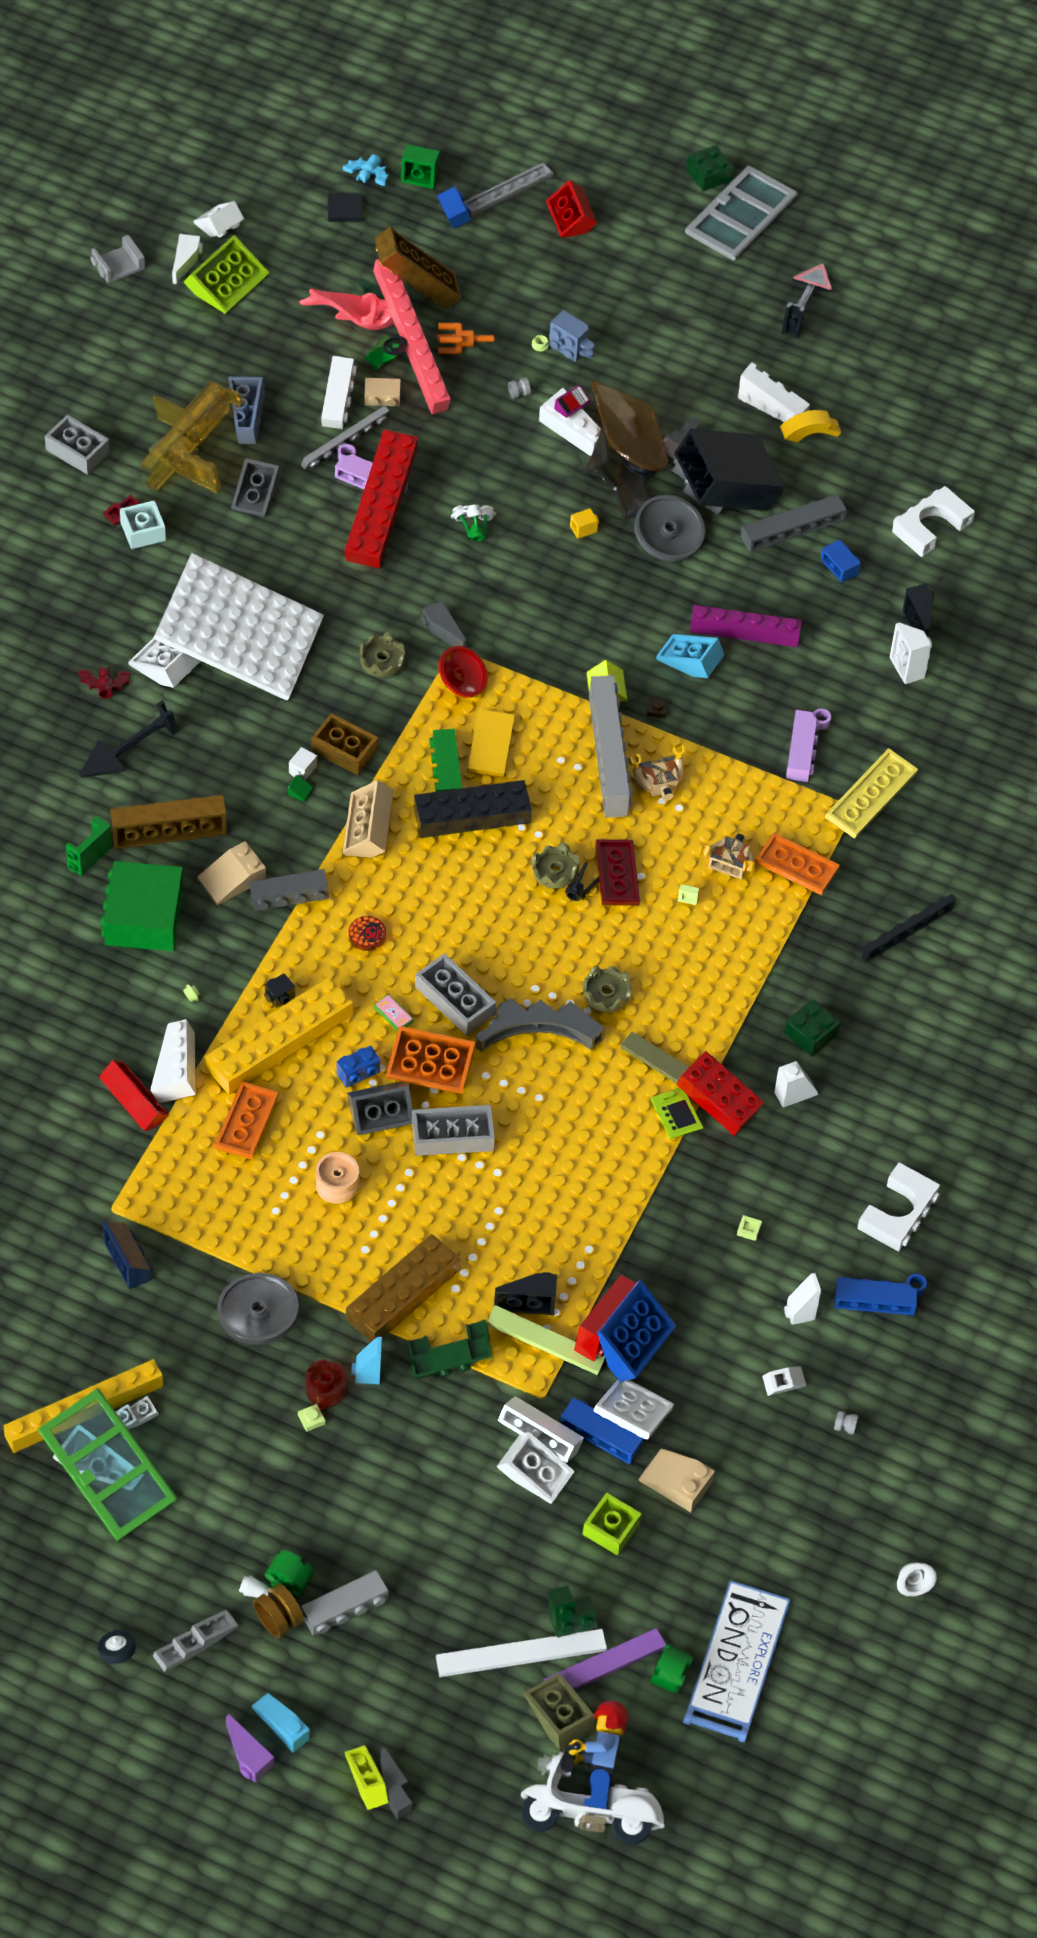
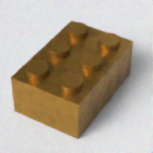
M332 713L311 737V752L356 775L361 773L378 751L377 736Z

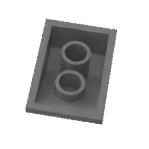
M245 458L231 509L266 517L279 488L283 474L282 469L277 465Z

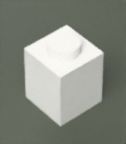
M302 747L289 761V773L293 777L298 775L304 780L317 767V755Z

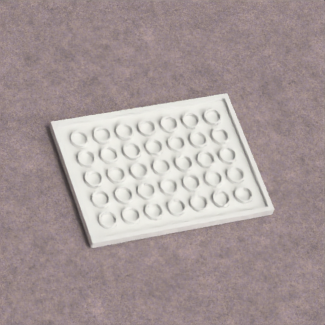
M191 553L154 639L288 701L324 615Z

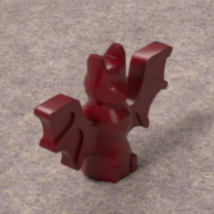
M99 666V679H96L90 670H79L78 675L81 676L80 682L86 683L89 686V690L98 688L99 696L103 699H108L113 695L112 689L121 691L123 685L129 684L128 678L131 672L120 671L118 676L112 680L110 678V667L101 668Z

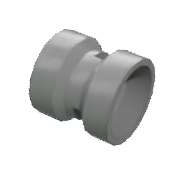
M522 378L517 382H508V389L512 399L518 398L519 395H530L531 390L527 378Z
M838 1410L834 1430L841 1431L844 1429L848 1434L854 1435L858 1415H846L845 1411Z

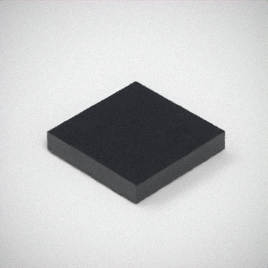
M328 193V222H362V193Z

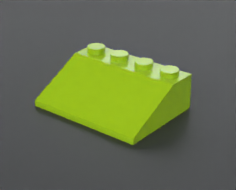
M233 235L191 273L184 283L196 296L226 314L262 281L269 272L240 240Z

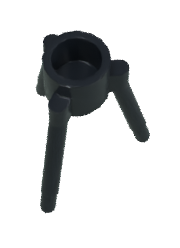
M587 862L584 863L577 880L568 885L565 890L566 896L573 901H579L580 898L584 900L586 894L599 881L598 876L584 890V885L580 881L588 865Z

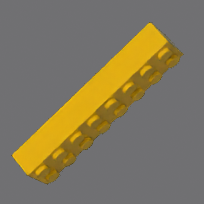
M328 977L205 1055V1069L228 1094H231L239 1088L241 1081L250 1082L353 1015V1001Z

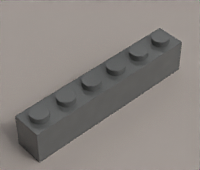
M838 495L828 496L822 500L810 502L807 505L795 507L791 510L747 523L742 526L741 539L749 552H753L843 522L846 518L847 509Z

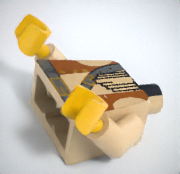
M681 745V753L676 752V746L672 748L673 754L676 755L675 759L673 756L640 763L641 756L639 754H635L636 762L630 756L628 763L634 767L632 770L636 783L646 791H649L652 796L662 795L663 800L672 799L674 796L673 792L677 790V784L681 783L684 774L683 758H681V754L684 752L683 745Z
M736 834L734 839L724 837L722 841H718L710 846L702 844L698 854H704L705 858L710 856L708 868L741 880L745 870L751 871V873L754 872L755 862L753 854L749 852V845L744 843L746 838L742 834Z

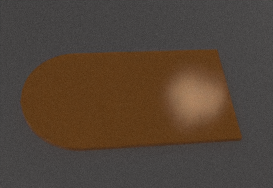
M592 380L591 387L606 438L611 446L621 456L639 467L651 471L663 470L668 464V459L651 405Z

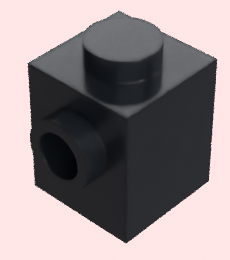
M283 973L277 978L270 979L265 984L264 996L269 1003H272L277 1008L287 1004L295 997V985Z

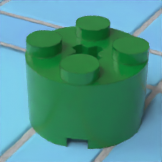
M282 1550L281 1553H277L265 1572V1577L271 1583L269 1587L280 1583L292 1594L294 1599H298L311 1580L314 1570L308 1562L306 1565L300 1562L302 1559L300 1556Z
M666 1644L649 1683L670 1693L677 1694L683 1684L685 1674L690 1667L693 1657L680 1649Z

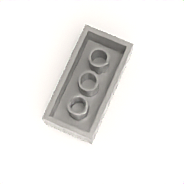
M445 953L416 973L415 987L466 1036L495 1016L496 1001Z

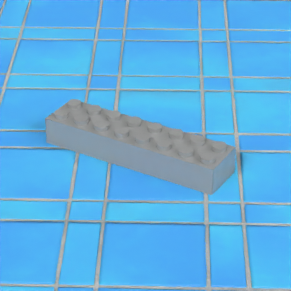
M613 675L591 676L589 704L605 818L627 817L628 809H631L630 798H632V787H629L628 784L630 783V772H627L626 769L628 768V757L624 755L626 753V743L622 741V738H624V728L620 726L622 714L618 712L620 699L616 697L618 685L617 682L614 683Z

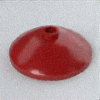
M453 646L441 655L439 659V673L442 681L450 691L464 698L475 697L484 691L488 682L487 669L482 659L473 650L464 646Z

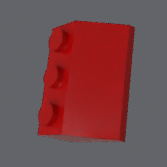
M568 180L546 200L562 238L586 234L597 224L583 187L571 180Z

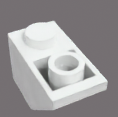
M801 1366L768 1372L762 1376L768 1396L806 1387Z

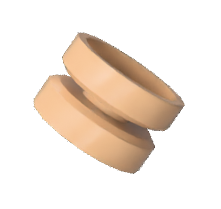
M331 1152L324 1155L316 1166V1191L325 1201L334 1204L345 1203L351 1200L357 1194L359 1188V1165L353 1157L346 1153Z

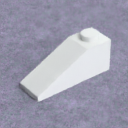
M179 234L173 267V284H177L198 261L199 254H202L203 243H200V236Z
M815 1273L811 1274L788 1297L784 1311L786 1317L790 1318L792 1325L815 1320L821 1293Z

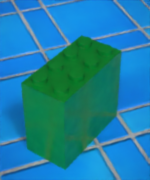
M114 861L113 868H109L108 879L110 882L106 885L107 899H104L103 911L105 913L101 916V937L105 938V945L174 951L183 893L182 867Z

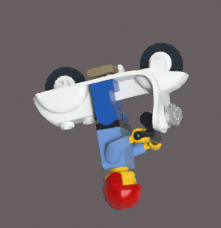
M606 1701L594 1713V1718L597 1720L596 1730L598 1731L596 1741H586L585 1744H582L580 1740L576 1739L569 1743L565 1753L560 1752L559 1755H553L552 1757L544 1753V1758L539 1757L538 1770L542 1771L541 1775H545V1773L550 1774L547 1785H533L521 1792V1797L525 1799L521 1807V1817L525 1825L537 1832L547 1831L557 1823L561 1815L575 1818V1826L578 1827L579 1825L581 1830L602 1833L605 1831L604 1825L606 1823L613 1824L614 1834L622 1843L637 1845L649 1836L651 1830L664 1828V1815L661 1806L653 1794L648 1792V1789L636 1788V1790H630L624 1785H614V1787L609 1788L619 1736L626 1731L629 1714L627 1708L622 1703ZM582 1750H585L586 1752H594V1753H584V1755H579V1754H578V1753H579L580 1751H582ZM581 1761H584V1764L592 1763L589 1777L591 1796L558 1790L557 1785L561 1775L571 1776L574 1766L578 1765Z

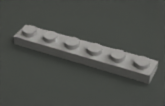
M386 406L378 409L304 457L301 466L304 470L308 467H315L320 462V459L329 458L333 451L338 450L341 445L346 444L350 440L351 442L355 441L360 437L359 434L369 432L376 423L378 425L383 423L387 419L386 415L389 410Z

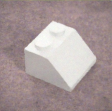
M231 201L217 205L195 219L194 223L210 237L218 236L219 238L227 234L226 230L229 228L234 229L240 225L239 222L244 217L236 202Z

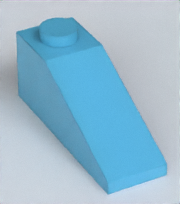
M382 1337L374 1339L357 1354L356 1363H352L351 1375H355V1383L380 1384Z
M269 1693L252 1705L253 1710L292 1753L309 1741L310 1730L295 1713Z

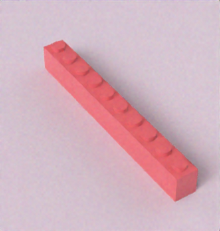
M376 259L374 274L397 331L401 337L407 340L408 347L406 353L430 412L435 414L448 411L451 399L402 279L398 275H394L387 267H383L379 263V259Z

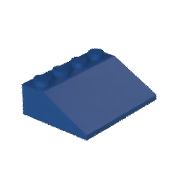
M638 1280L597 1332L608 1367L617 1379L623 1382L636 1378L676 1327V1324L645 1284Z

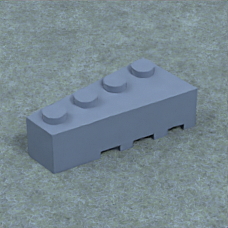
M228 377L238 443L256 444L265 397L263 377Z

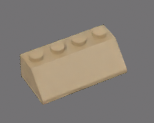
M379 780L351 793L343 846L344 855L372 858L385 852L393 790Z

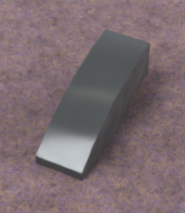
M384 1747L381 1749L380 1772L385 1783L388 1804L398 1820L412 1812V1802L405 1793L408 1788V1781Z

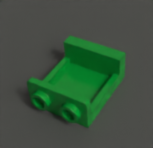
M97 816L91 820L92 834L78 847L69 842L66 844L67 866L72 872H76L81 876L112 848L111 826Z

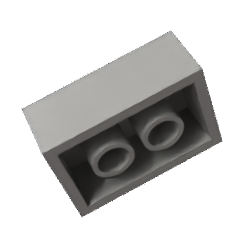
M66 415L45 435L47 451L87 475L110 453L108 438L69 415Z

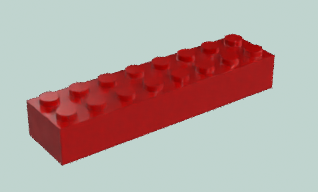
M383 430L345 547V561L380 569L419 448L418 437Z

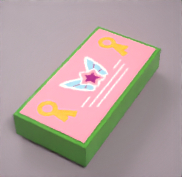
M389 994L374 1004V1009L397 1032L399 1026L408 1027L414 1023V1019Z

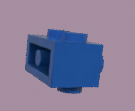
M372 1046L360 1048L355 1053L343 1056L337 1061L336 1074L345 1088L380 1073V1058Z

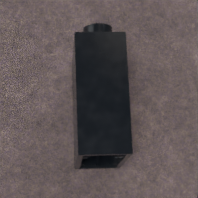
M691 428L674 452L699 505L768 511L785 488L783 479L779 476L770 454L764 447L759 435Z

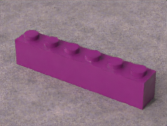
M694 605L690 632L798 647L802 620Z

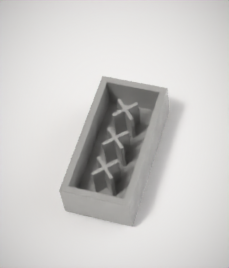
M491 1105L412 1110L411 1123L415 1156L494 1151L495 1138Z

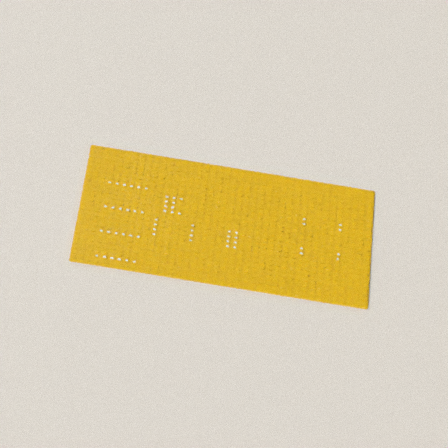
M482 659L488 673L487 686L482 693L472 698H464L450 691L442 681L440 673L437 674L372 781L379 780L393 790L385 852L372 858L344 855L343 846L346 825L344 826L318 869H325L329 898L305 902L295 906L205 1055L284 1006L281 1005L276 1008L264 996L265 984L270 979L277 978L283 973L295 985V997L293 999L330 977L353 1001V1015L248 1082L279 1092V1097L252 1160L215 1149V1142L238 1089L228 1094L205 1069L204 1055L195 1069L196 1095L177 1099L169 1112V1116L162 1123L111 1207L113 1213L251 1273H267L278 1276L288 1282L295 1292L345 1314L347 1306L430 1234H433L460 1258V1270L389 1332L407 1341L427 1335L431 1348L468 1339L466 1324L477 1323L484 1319L487 1322L494 1307L496 1287L543 1272L557 1274L554 1315L514 1314L576 1341L579 1326L593 1309L684 1136L669 1139L650 1100L653 1096L678 1089L679 1087L672 1080L621 1049L622 1042L631 1032H634L687 1067H690L705 1051L722 1064L813 893L812 890L755 863L753 873L751 871H744L742 880L708 868L710 856L705 858L704 854H698L701 845L707 844L710 846L718 841H722L724 837L734 839L736 834H742L746 838L744 843L749 845V852L753 854L755 862L757 856L774 832L830 860L844 834L842 829L825 818L826 813L839 800L623 714L620 726L624 728V738H622V741L626 743L625 757L629 758L632 756L633 761L636 762L635 754H639L641 756L640 763L673 756L675 759L676 755L673 754L672 748L676 746V752L681 753V745H683L684 752L681 754V758H683L684 774L681 783L677 784V790L673 792V798L663 800L662 795L652 796L649 791H646L636 783L632 770L634 767L628 763V768H626L627 772H630V783L628 784L629 787H632L631 809H628L627 817L605 818L589 701L485 659ZM478 709L515 714L504 777L467 772ZM455 729L462 788L525 780L532 808L531 823L420 838L413 808L414 795L435 792L434 783L437 782V779H433V767H435V764L431 763L433 749L429 747V738H432L433 730ZM596 839L633 840L640 904L639 906L602 905L599 881L586 894L584 900L580 898L579 901H573L566 896L565 890L567 886L547 888L537 882L532 868L533 854L535 852L541 854L548 845L558 847L560 843H566L572 853L578 854L580 871L584 863H588L580 881L584 885L585 890L599 876L595 848ZM559 867L552 868V870L558 871L561 869ZM681 884L699 888L696 905L678 901ZM370 918H374L372 923L376 920L379 921L378 924L382 925L381 928L384 929L382 932L384 937H380V941L374 942V944H369L368 942L367 946L364 945L365 942L359 944V940L363 941L365 938L361 939L354 935L359 934L360 936L363 934V930L361 933L358 930L367 926V923H370ZM445 953L496 1001V1009L501 1002H506L509 998L513 999L525 1010L531 1004L542 1000L556 1012L561 1006H565L571 1001L605 1028L604 1039L590 1050L579 1042L564 1036L540 1032L522 1033L504 1038L481 1052L476 1048V1036L481 1030H485L491 1021L496 1018L497 1011L495 1016L466 1036L415 987L416 973ZM594 966H599L600 969H608L610 966H614L620 972H627L629 974L631 996L625 1007L615 1012L606 1013L597 1011L588 1005L584 999L583 985L584 979L589 975ZM610 989L602 990L605 994L612 993ZM389 994L414 1019V1023L407 1028L475 1042V1054L462 1094L412 1083L407 1084L413 1110L491 1105L495 1138L494 1151L415 1156L412 1124L357 1135L350 1113L347 1093L400 1082L386 1078L397 1031L374 1009L375 1003ZM372 1046L380 1058V1073L345 1088L336 1074L337 1061L343 1056L355 1053L360 1048ZM688 1096L695 1112H697L699 1105ZM331 1152L349 1154L359 1165V1188L357 1194L345 1203L334 1204L327 1202L316 1191L317 1163L324 1155ZM488 1326L494 1359L476 1363L471 1368L544 1399L565 1360Z

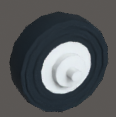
M115 1630L107 1633L99 1640L97 1649L100 1658L104 1662L119 1664L127 1661L134 1655L136 1644L133 1635L129 1632Z

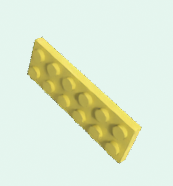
M888 748L826 813L825 818L855 839L915 776L918 769Z

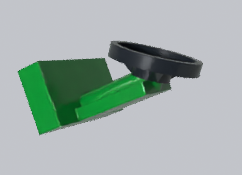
M386 334L364 358L374 370H377L384 363L403 353L408 347L407 340L401 336L390 338ZM394 340H401L402 342L399 343V342H393V341H394Z

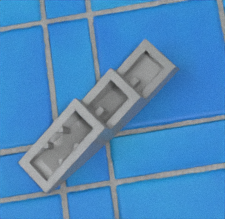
M224 1610L193 1625L190 1631L175 1637L171 1644L156 1650L153 1657L164 1672L212 1646L235 1630L238 1624L229 1612Z

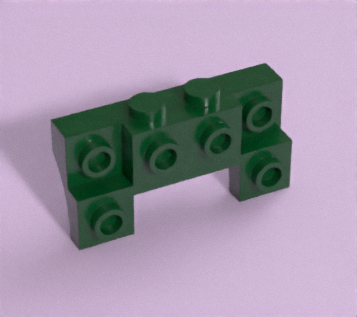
M486 1320L466 1324L468 1339L435 1348L430 1347L427 1335L415 1340H408L414 1379L418 1380L432 1375L446 1377L452 1375V1371H468L476 1363L494 1359Z

